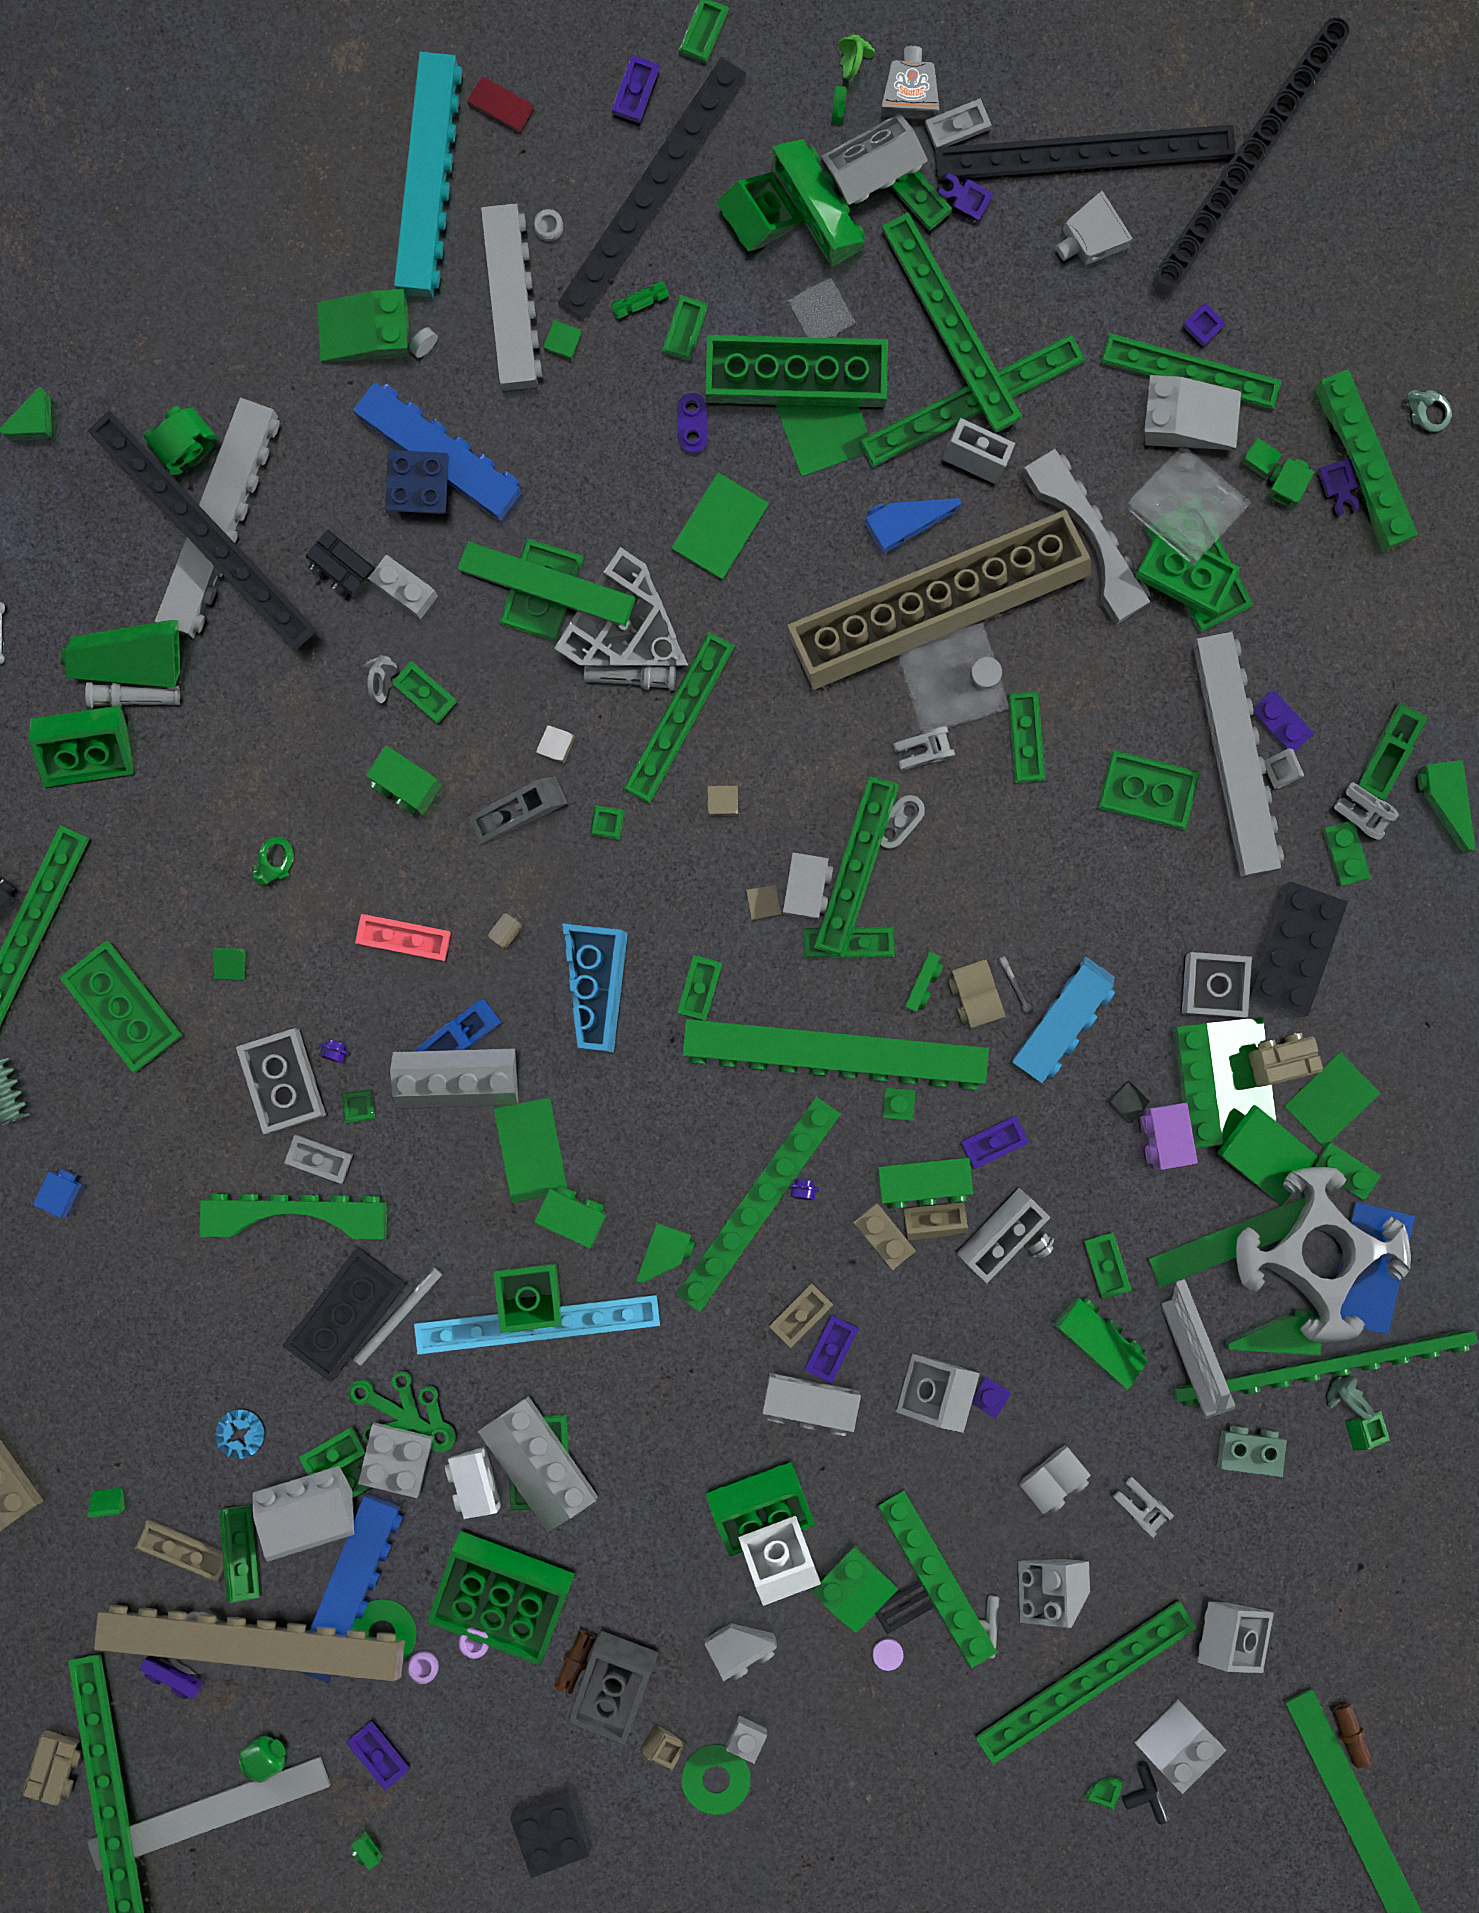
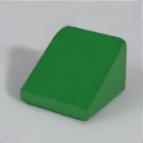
M1257 438L1240 463L1265 479L1282 454L1260 438Z
M213 948L214 979L245 980L246 950Z
M1381 1411L1375 1412V1416L1370 1420L1358 1417L1345 1422L1352 1448L1355 1451L1368 1450L1390 1441Z
M122 1488L94 1491L90 1499L88 1517L96 1518L122 1513L125 1510Z

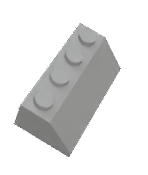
M515 1049L393 1052L390 1075L392 1097L397 1108L518 1105Z
M529 1396L478 1431L547 1532L568 1521L596 1501L597 1494Z

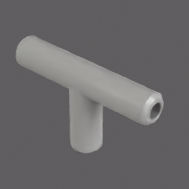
M989 1595L987 1597L986 1620L979 1621L996 1649L1000 1598L995 1595Z

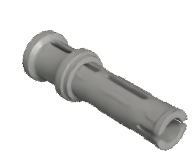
M585 665L584 682L641 685V688H644V690H649L650 687H660L674 691L676 666Z
M87 682L86 706L87 709H92L93 706L121 705L122 707V705L129 704L179 705L180 690L179 686L174 688L122 686L121 683L113 682L112 685H94L93 682Z

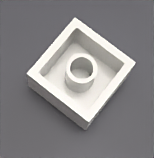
M796 1516L738 1537L763 1606L821 1584Z

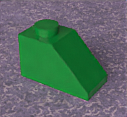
M657 1222L636 1281L643 1283L681 1265L683 1258L689 1260L695 1244L689 1241L692 1234Z

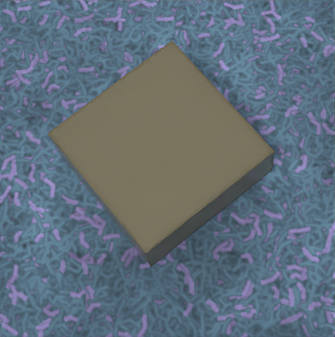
M776 885L746 890L751 920L781 915Z

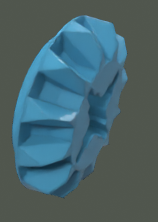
M239 1409L228 1412L219 1420L214 1436L218 1448L226 1456L242 1459L253 1455L259 1450L264 1440V1428L262 1422L255 1414ZM234 1426H237L239 1430L250 1427V1430L244 1435L245 1444L239 1439L229 1442L228 1439L235 1433Z

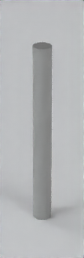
M433 1267L352 1359L361 1366L443 1274Z

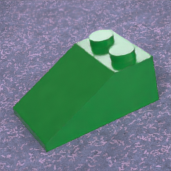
M404 289L370 291L317 303L321 363L411 357L409 350L408 305Z

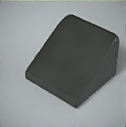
M1130 1081L1107 1101L1128 1123H1132L1150 1103Z

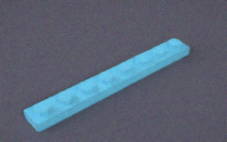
M657 1295L561 1306L562 1326L500 1333L498 1314L415 1323L417 1355L660 1326Z

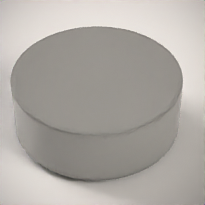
M550 209L540 211L533 221L534 232L543 241L550 242L558 239L563 232L561 216L556 211Z
M423 328L411 339L409 350L417 358H420L433 348L438 336L430 328Z
M991 657L978 659L971 670L973 682L981 688L994 687L1002 676L1001 665Z

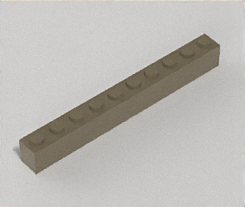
M109 1605V1610L98 1612L94 1650L396 1681L402 1675L405 1640L396 1639V1634L377 1633V1637L365 1636L366 1631L350 1629L347 1630V1634L335 1633L336 1628L319 1626L317 1631L305 1630L306 1625L288 1623L287 1628L275 1627L276 1622L258 1620L257 1625L246 1624L245 1618L228 1617L227 1622L216 1621V1616L209 1614H198L197 1619L186 1618L187 1613L180 1611H168V1616L157 1615V1609L139 1608L138 1613L127 1612L128 1607L122 1605Z

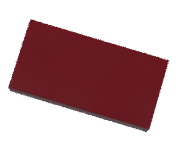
M483 76L467 100L468 105L517 133H520L534 109L533 104Z

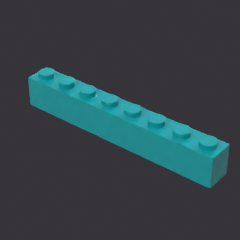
M419 52L394 282L395 289H404L405 294L411 296L433 298L434 288L438 289L440 284V270H436L437 259H442L443 241H439L440 230H445L446 212H442L443 201H448L450 190V184L445 182L446 171H452L453 154L448 152L449 143H454L456 136V125L452 124L453 113H458L459 95H455L456 84L460 85L462 80V66H458L455 55Z

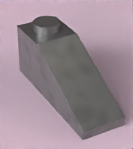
M556 776L537 779L468 816L479 843L483 844L566 805L567 801Z

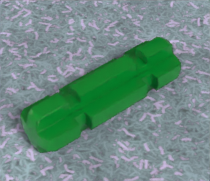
M663 281L653 284L650 289L646 287L626 296L625 300L621 298L612 302L611 308L614 315L620 319L628 315L629 311L633 313L654 304L653 301L656 299L661 301L669 296L667 287Z

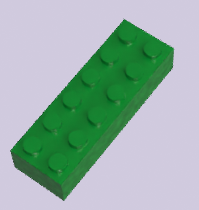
M707 335L706 403L885 407L887 399L888 339Z

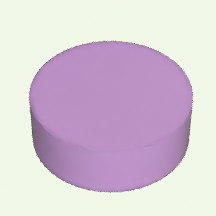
M474 1628L466 1629L467 1632L477 1634L486 1639L488 1638L487 1634ZM462 1635L459 1638V1649L468 1658H479L489 1648L484 1643L481 1644L467 1639V1636Z
M884 1638L875 1644L872 1655L875 1664L880 1669L891 1671L900 1666L903 1661V1650L896 1640Z
M427 1651L415 1653L407 1664L409 1677L419 1684L432 1681L439 1668L436 1657Z

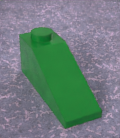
M1463 760L1423 766L1421 773H1418V786L1420 791H1424L1425 799L1461 852L1469 853L1476 850Z
M1295 1310V1315H1285L1225 1341L1224 1348L1238 1351L1321 1355V1342L1309 1341L1303 1335V1332L1300 1331L1308 1319L1313 1321L1317 1318L1320 1321V1317H1315L1314 1311Z

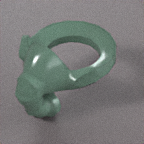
M1412 390L1409 392L1408 400L1413 412L1412 419L1414 424H1419L1429 432H1438L1445 429L1452 417V409L1448 400L1432 390H1427L1426 392ZM1434 401L1441 403L1445 410L1443 421L1437 425L1430 423L1426 416L1427 407Z
M1348 1376L1337 1377L1332 1380L1330 1389L1327 1392L1328 1406L1330 1408L1335 1407L1340 1402V1399L1337 1397L1339 1392L1345 1403L1360 1417L1370 1420L1375 1416L1373 1409L1363 1398V1392L1356 1389V1378Z

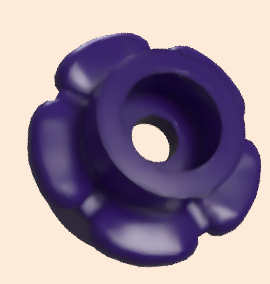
M328 1039L326 1044L320 1043L319 1045L322 1047L319 1056L325 1059L342 1063L344 1056H348V1052L344 1051L345 1045L340 1042Z
M796 1179L795 1184L789 1186L792 1189L791 1198L800 1200H815V1194L819 1192V1189L813 1187L814 1181Z

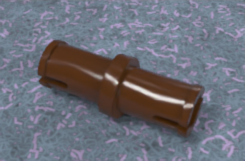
M580 1629L578 1631L570 1653H567L563 1659L565 1662L564 1667L554 1685L561 1692L566 1689V1694L573 1693L581 1671L585 1670L588 1665L586 1662L587 1657L597 1639L590 1632L586 1635L585 1630Z
M1340 1704L1333 1708V1712L1342 1731L1341 1740L1344 1744H1347L1354 1767L1364 1768L1373 1763V1758H1371L1364 1739L1366 1736L1365 1731L1362 1727H1359L1352 1704Z

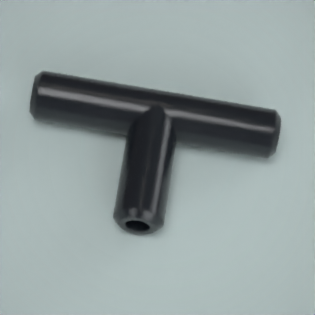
M1148 1763L1139 1764L1137 1770L1145 1790L1123 1798L1125 1808L1129 1810L1150 1802L1157 1823L1160 1825L1165 1824L1169 1821V1817Z

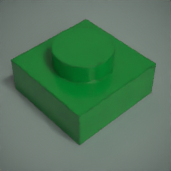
M885 1088L882 1118L913 1121L916 1091Z
M364 1831L352 1842L353 1850L351 1852L361 1866L365 1864L368 1870H371L379 1864L382 1854Z

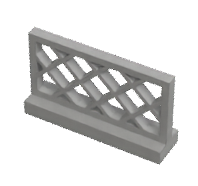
M1185 1279L1178 1281L1175 1284L1172 1300L1162 1303L1161 1307L1204 1416L1207 1419L1234 1410L1236 1406Z

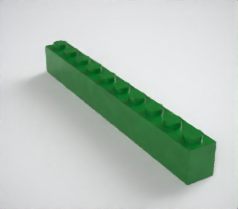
M686 1019L682 1056L689 1057L688 1063L706 1064L707 1059L719 1060L718 1066L737 1067V1062H747L750 1069L767 1070V1064L779 1065V1071L797 1073V1067L809 1068V1074L827 1076V1071L832 1070L840 1071L839 1077L857 1079L858 1073L870 1074L869 1080L888 1081V1076L900 1077V1083L918 1084V1079L930 1080V1086L948 1087V1082H959L961 1089L978 1090L979 1084H986L989 1048Z

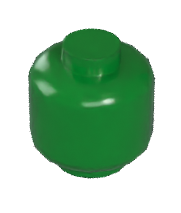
M261 1736L245 1746L240 1752L239 1768L244 1777L250 1781L253 1780L261 1783L282 1771L285 1766L284 1756L286 1754L283 1744L271 1737Z

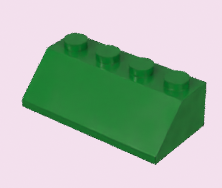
M804 139L778 144L773 147L772 167L831 267L863 250V239L865 238L863 229L858 222L853 223L848 215L850 213L849 206L842 196L838 198L834 192L835 183L828 171L823 173L818 165L820 158L814 147H808Z

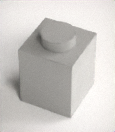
M739 1716L726 1743V1751L755 1764L766 1740L767 1728Z

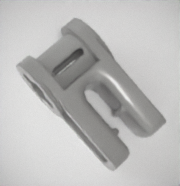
M947 726L932 729L921 735L893 743L896 753L904 751L907 753L908 750L921 746L927 748L925 753L916 756L911 755V757L899 761L900 771L954 757V749H950L946 735L949 733ZM935 739H938L941 751L938 750Z
M1354 782L1346 789V795L1352 801L1364 807L1368 812L1363 811L1356 806V803L1353 804L1345 798H1340L1334 806L1335 810L1376 840L1383 838L1385 828L1399 816L1393 806L1378 799ZM1379 817H1382L1380 821L1376 823L1377 819Z
M1130 1477L1126 1484L1132 1493H1136L1145 1502V1509H1138L1132 1503V1499H1128L1120 1491L1115 1492L1112 1497L1154 1538L1157 1535V1529L1167 1519L1171 1520L1174 1515L1155 1497L1153 1498L1134 1478Z

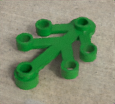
M400 1371L392 1378V1386L399 1392L403 1408L374 1393V1386L367 1379H358L350 1386L348 1394L353 1403L357 1405L367 1403L397 1420L382 1425L407 1431L414 1429L423 1435L432 1436L431 1449L435 1452H446L453 1447L456 1441V1432L449 1423L442 1420L437 1403L438 1392L434 1387L426 1386L418 1395L420 1403L427 1408L430 1421L428 1423L419 1418L410 1387L411 1376L407 1372ZM398 1376L406 1378V1386H399L396 1379ZM356 1388H363L366 1395L364 1398L356 1396ZM425 1391L432 1392L434 1396L432 1401H426L423 1398ZM372 1424L367 1426L362 1434L366 1443L369 1440L367 1432L371 1429ZM438 1432L443 1433L446 1438L445 1442H437L435 1434Z

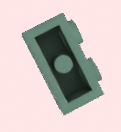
M1230 1425V1431L1221 1430L1217 1461L1219 1468L1283 1477L1287 1440L1278 1437V1431L1261 1429L1260 1434L1248 1433L1249 1428Z

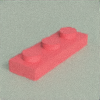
M361 914L355 944L445 962L451 932Z

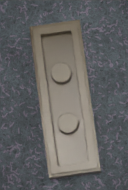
M146 1520L134 1549L219 1584L224 1575L222 1549L152 1520Z

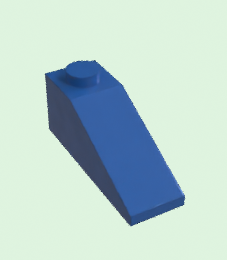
M959 498L890 503L885 507L882 503L867 512L869 516L865 519V526L882 554L958 511L962 503Z

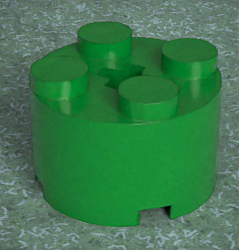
M179 406L173 407L165 414V421L159 426L152 427L144 435L147 447L171 475L182 473L183 471L180 467L188 464L191 468L200 462L214 447L211 440H217L216 434L192 407L181 409Z

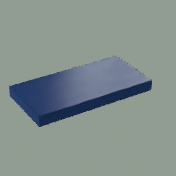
M1354 1202L1349 1222L1366 1234L1381 1242H1385L1387 1238L1382 1235L1384 1230L1381 1227L1392 1216L1405 1225L1410 1241L1415 1216ZM1342 1252V1256H1341V1260H1340V1265H1339V1269H1338V1274H1337V1276L1339 1275V1273H1340V1271H1341V1269H1342V1267H1343V1257H1344L1343 1252ZM1377 1258L1357 1276L1341 1306L1340 1314L1342 1319L1346 1316H1357L1365 1323L1363 1329L1388 1335L1400 1281H1396L1388 1275L1386 1267L1388 1261L1384 1258Z

